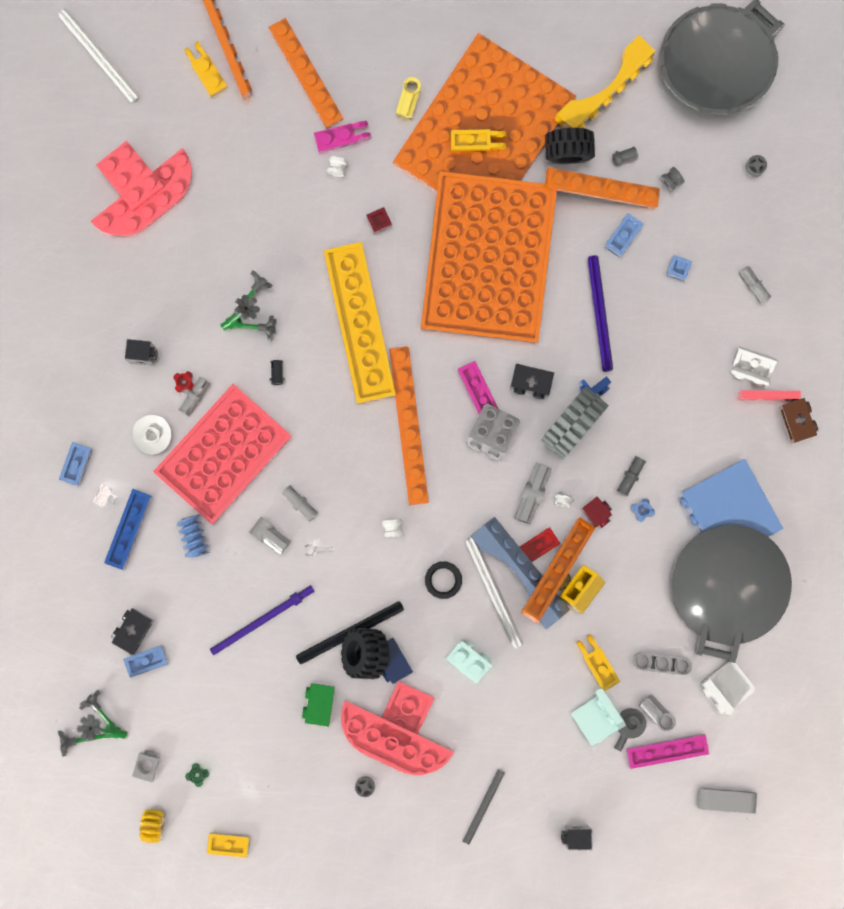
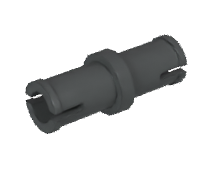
M635 456L629 470L624 473L625 477L617 489L618 492L628 497L635 481L638 482L639 480L638 476L646 463L645 460Z

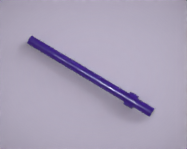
M310 585L299 593H293L288 600L210 648L213 656L291 606L300 604L302 599L315 592L313 587Z

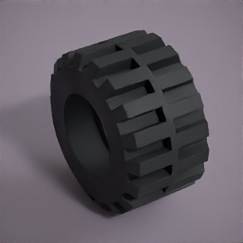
M562 128L545 134L546 160L558 164H574L595 158L594 132L585 128Z
M353 628V630L348 632L342 643L341 662L348 676L355 679H378L380 675L384 674L390 658L389 643L386 640L385 634L378 629Z

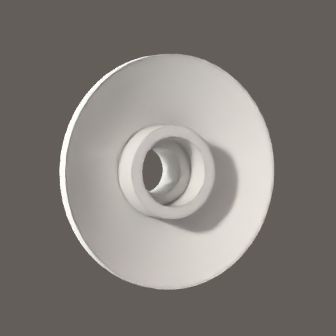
M144 416L135 423L132 429V441L135 447L142 453L148 455L159 454L170 444L171 428L159 416ZM151 432L156 433V437L154 439L149 438V434Z

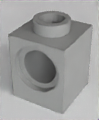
M149 750L139 753L132 777L153 782L160 761V757H156L157 753ZM144 760H149L152 763L151 770L146 771L142 768Z

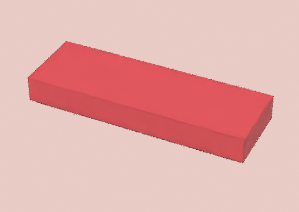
M741 390L738 392V399L795 401L801 398V391Z

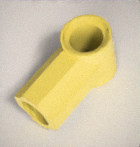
M409 77L404 81L396 114L411 119L413 117L416 103L421 93V84L417 78ZM411 83L418 86L414 92L407 90V86Z

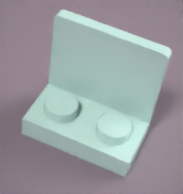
M461 640L446 660L477 684L486 672L493 667L490 664L492 660L484 653L480 655L474 651L476 647L468 640L465 642Z
M602 688L595 692L597 697L571 713L592 747L626 726L624 720Z

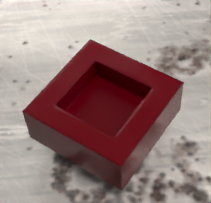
M384 207L366 215L374 234L392 226Z

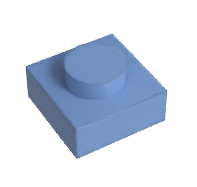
M673 255L667 275L685 281L692 261Z

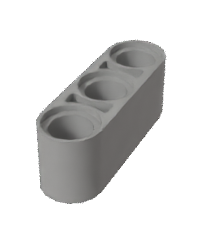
M639 652L633 658V664L639 670L687 675L692 670V662L686 657ZM642 655L648 659V663L644 667L639 666L637 661ZM660 658L667 660V667L665 669L658 667L657 663ZM681 660L687 663V669L683 672L677 668Z
M699 788L698 809L756 813L757 793Z

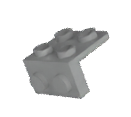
M485 404L466 444L475 451L481 450L487 453V456L491 459L502 460L520 420L496 407Z

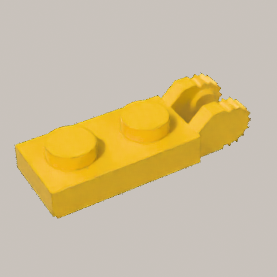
M197 41L194 44L201 57L195 60L193 53L188 47L184 51L210 97H213L228 88L209 55L205 53L201 44Z
M490 129L451 130V151L506 149L505 143H491V137H506V131H490Z
M590 634L587 636V640L594 648V651L588 654L580 640L576 644L600 688L606 691L621 681L601 647H598Z

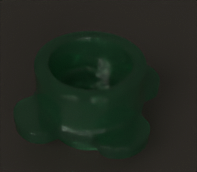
M194 763L190 772L186 773L185 778L187 781L195 783L196 787H201L204 779L209 776V771L202 769L198 763Z

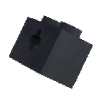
M127 339L125 360L130 364L153 366V362L157 361L158 350L151 341Z
M516 364L510 389H513V393L525 395V392L533 394L532 397L544 400V397H549L555 372ZM530 378H534V382L537 384L529 387V383L526 380L529 381Z
M132 608L124 613L121 619L124 622L120 628L117 627L111 636L113 638L111 643L134 655L155 620ZM134 625L136 633L128 635L127 627Z
M565 826V831H561V843L565 845L567 850H592V829L589 826Z

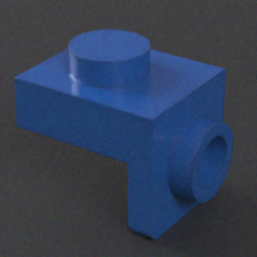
M606 376L591 388L583 379L579 383L581 385L579 389L582 391L585 387H588L596 395L599 393L602 396L610 389L608 385L611 384V381Z

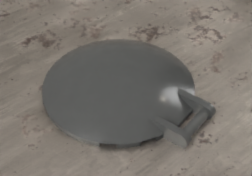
M753 0L744 9L727 6V4L722 3L693 8L681 15L670 26L664 36L660 50V67L663 78L671 92L680 101L695 110L720 115L736 113L747 109L757 103L768 92L774 82L779 59L774 36L782 30L785 24L771 15L761 5L759 0ZM756 11L773 27L769 28L753 12Z
M742 525L714 527L694 537L678 556L672 574V595L677 611L684 622L699 634L695 654L723 658L735 663L740 644L753 641L765 635L784 615L792 591L790 568L780 548L773 540L760 531ZM707 640L729 645L731 650L728 652L706 647L705 642Z

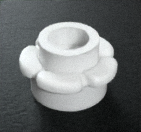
M561 491L555 495V504L557 506L569 508L571 502H574V499L571 498V494Z

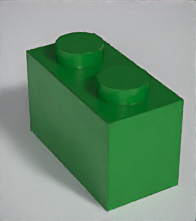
M311 683L310 687H306L305 699H308V705L303 707L302 718L305 719L306 724L329 727L335 686Z

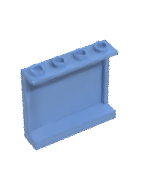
M746 459L680 493L682 496L679 498L685 509H689L691 513L689 518L694 526H698L701 531L700 533L721 525H742L760 531L769 537L784 529Z

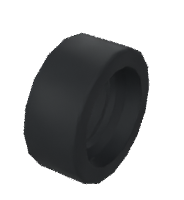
M447 561L433 564L425 575V586L428 592L433 597L439 599H448L455 596L462 585L460 570L454 564ZM445 568L454 574L455 584L451 590L440 592L433 587L432 576L437 570Z

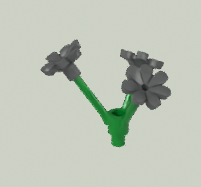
M252 270L251 275H253L255 281L251 287L252 290L248 295H242L241 299H236L235 304L238 307L235 308L234 313L230 317L226 318L225 322L221 323V328L224 331L235 327L258 329V331L265 332L268 341L272 342L273 334H276V327L274 326L277 324V319H274V315L269 316L266 324L242 323V319L247 320L248 317L251 320L257 317L255 313L260 311L258 306H254L257 303V299L252 297L254 293L258 292L261 287L270 289L273 286L264 277H260L256 271Z
M96 690L93 696L90 694L87 700L82 701L79 709L83 710L86 707H91L95 712L97 711L107 723L106 728H100L101 721L95 719L94 715L88 714L87 718H81L83 725L77 726V732H83L81 738H67L64 732L58 731L62 757L67 756L69 746H74L76 743L111 737L115 739L126 738L127 732L115 726L100 709L101 706L97 703V698L100 695L99 690Z

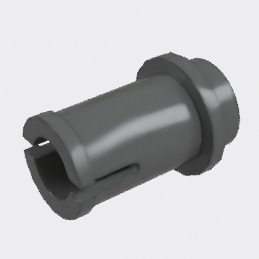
M635 147L620 152L617 150L612 154L613 162L615 165L619 164L621 166L624 162L638 159V152Z

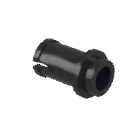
M283 360L270 361L271 378L269 381H271V385H283V381H285V378H283Z

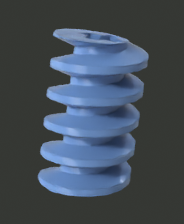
M200 514L183 518L177 523L178 527H183L179 530V534L185 535L181 538V542H187L183 549L189 550L185 557L194 558L210 553L204 552V549L208 547V544H202L207 538L200 536L204 529H198L202 521H196V518Z

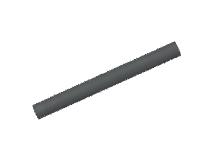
M497 770L463 839L464 843L470 845L505 772Z

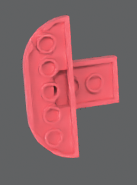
M126 140L96 164L121 197L92 219L91 222L102 232L114 236H132L148 228L178 204L188 192L191 184L192 167L185 150L182 148L152 172Z
M398 681L382 717L346 700L344 701L341 723L347 740L356 750L406 774L425 775L443 767L454 753V751L418 735L434 697Z

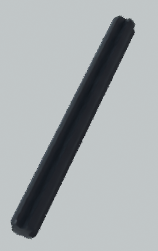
M398 601L297 654L296 659L298 663L303 664L343 643L345 636L353 628L370 629L404 610L402 603Z

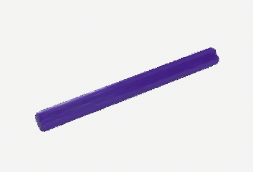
M593 255L588 257V266L603 372H609L613 370L599 257Z

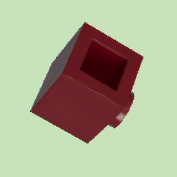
M598 496L580 509L595 528L598 526L603 528L611 521L609 517L612 515L610 512L612 508L606 501L602 502Z

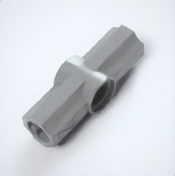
M540 463L535 464L530 480L526 483L521 496L522 501L518 507L515 519L531 524L536 509L544 496L545 486L552 468Z

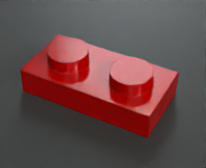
M549 527L519 547L530 561L533 562L561 543Z

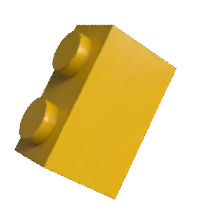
M583 564L560 597L567 605L583 614L606 582L598 573Z

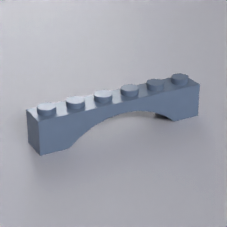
M494 517L471 535V537L483 552L500 559L516 573L530 597L542 578V574ZM557 593L540 620L545 629L549 628L570 611Z

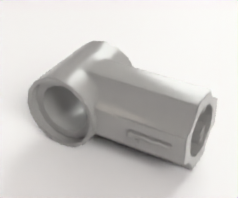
M260 517L249 533L262 543L265 542L270 548L281 555L291 541L274 529L275 527L263 517Z
M652 694L639 706L662 731H670L675 727V717ZM664 716L669 717L672 721L671 726L668 728H664L661 725V719Z

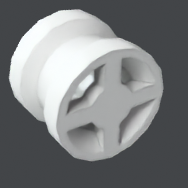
M330 156V165L327 167L326 173L345 177V166L348 165V160L337 156Z
M402 519L382 521L385 527L384 537L404 535L400 526Z

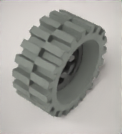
M585 387L541 440L564 459L609 405L588 387Z

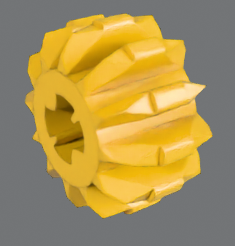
M158 809L144 810L139 829L141 841L152 844L160 842L165 823L163 811Z

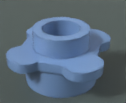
M646 498L642 499L638 504H633L631 508L636 513L637 520L643 522L646 517L655 514V510L649 504L650 501Z

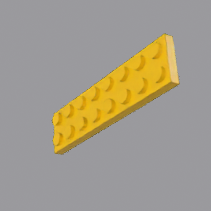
M362 242L323 250L357 404L395 396L396 393Z

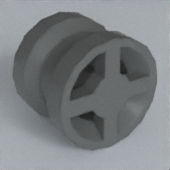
M761 155L752 156L746 163V172L752 177L761 176L767 168V161Z
M672 167L669 173L660 176L664 185L671 192L676 189L677 185H682L685 182L683 176L675 167Z
M364 776L357 780L355 791L359 796L369 797L374 792L375 783L373 779Z

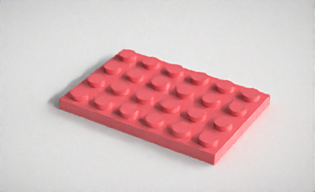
M232 384L153 472L213 525L292 436L236 385Z

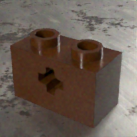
M805 398L779 406L791 444L817 436L818 426L816 421L811 418L812 408L809 401L806 402ZM798 416H799V418H803V419H804V421H803L802 423H797V422H796V419H798Z

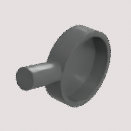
M628 708L619 713L626 725L618 730L621 735L614 749L620 752L628 738H637L646 729V718L637 709Z

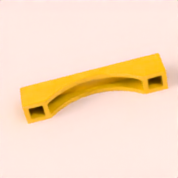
M638 35L625 48L622 54L619 73L613 82L603 91L591 97L571 100L557 113L555 120L563 128H585V122L589 118L593 120L600 113L599 109L603 105L607 107L614 99L612 96L616 92L620 94L627 87L626 83L630 79L633 81L641 73L639 70L643 66L647 68L654 61L652 57L656 51Z

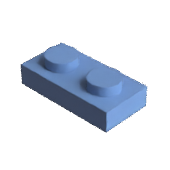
M627 213L605 246L621 257L644 224Z
M72 442L59 480L79 486L92 449Z
M162 645L123 659L130 678L168 664Z

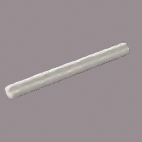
M62 10L58 14L59 18L128 100L132 103L139 98L138 93L68 10Z
M472 538L466 540V545L513 647L517 648L523 645L520 634L480 547Z

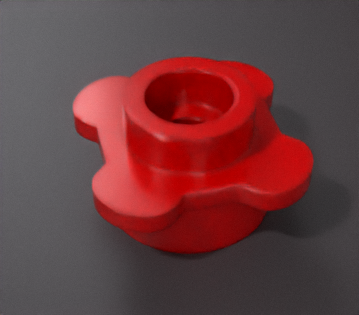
M189 371L181 374L176 373L173 376L176 383L175 390L179 393L183 390L191 391L194 387L192 383L193 374Z

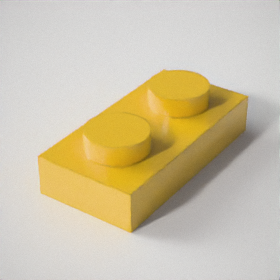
M209 833L207 854L247 858L249 837Z

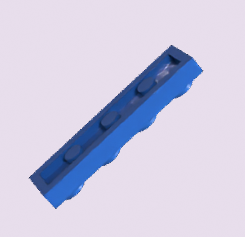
M132 488L104 561L105 564L124 570L151 500V495Z

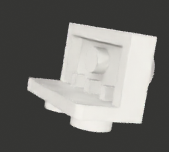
M739 346L731 367V373L738 379L744 380L746 378L752 380L758 386H769L777 359Z

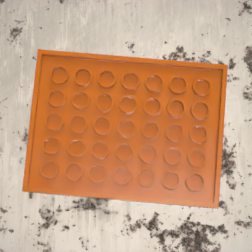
M477 33L393 160V164L435 191L438 188L440 171L522 181L545 145V134L555 130L559 123L555 120L557 113L571 100H575L577 95L480 33ZM490 129V131H506V137H491V143H505L506 149L451 151V130Z
M444 171L439 172L421 329L538 343L557 190L546 189L543 183Z

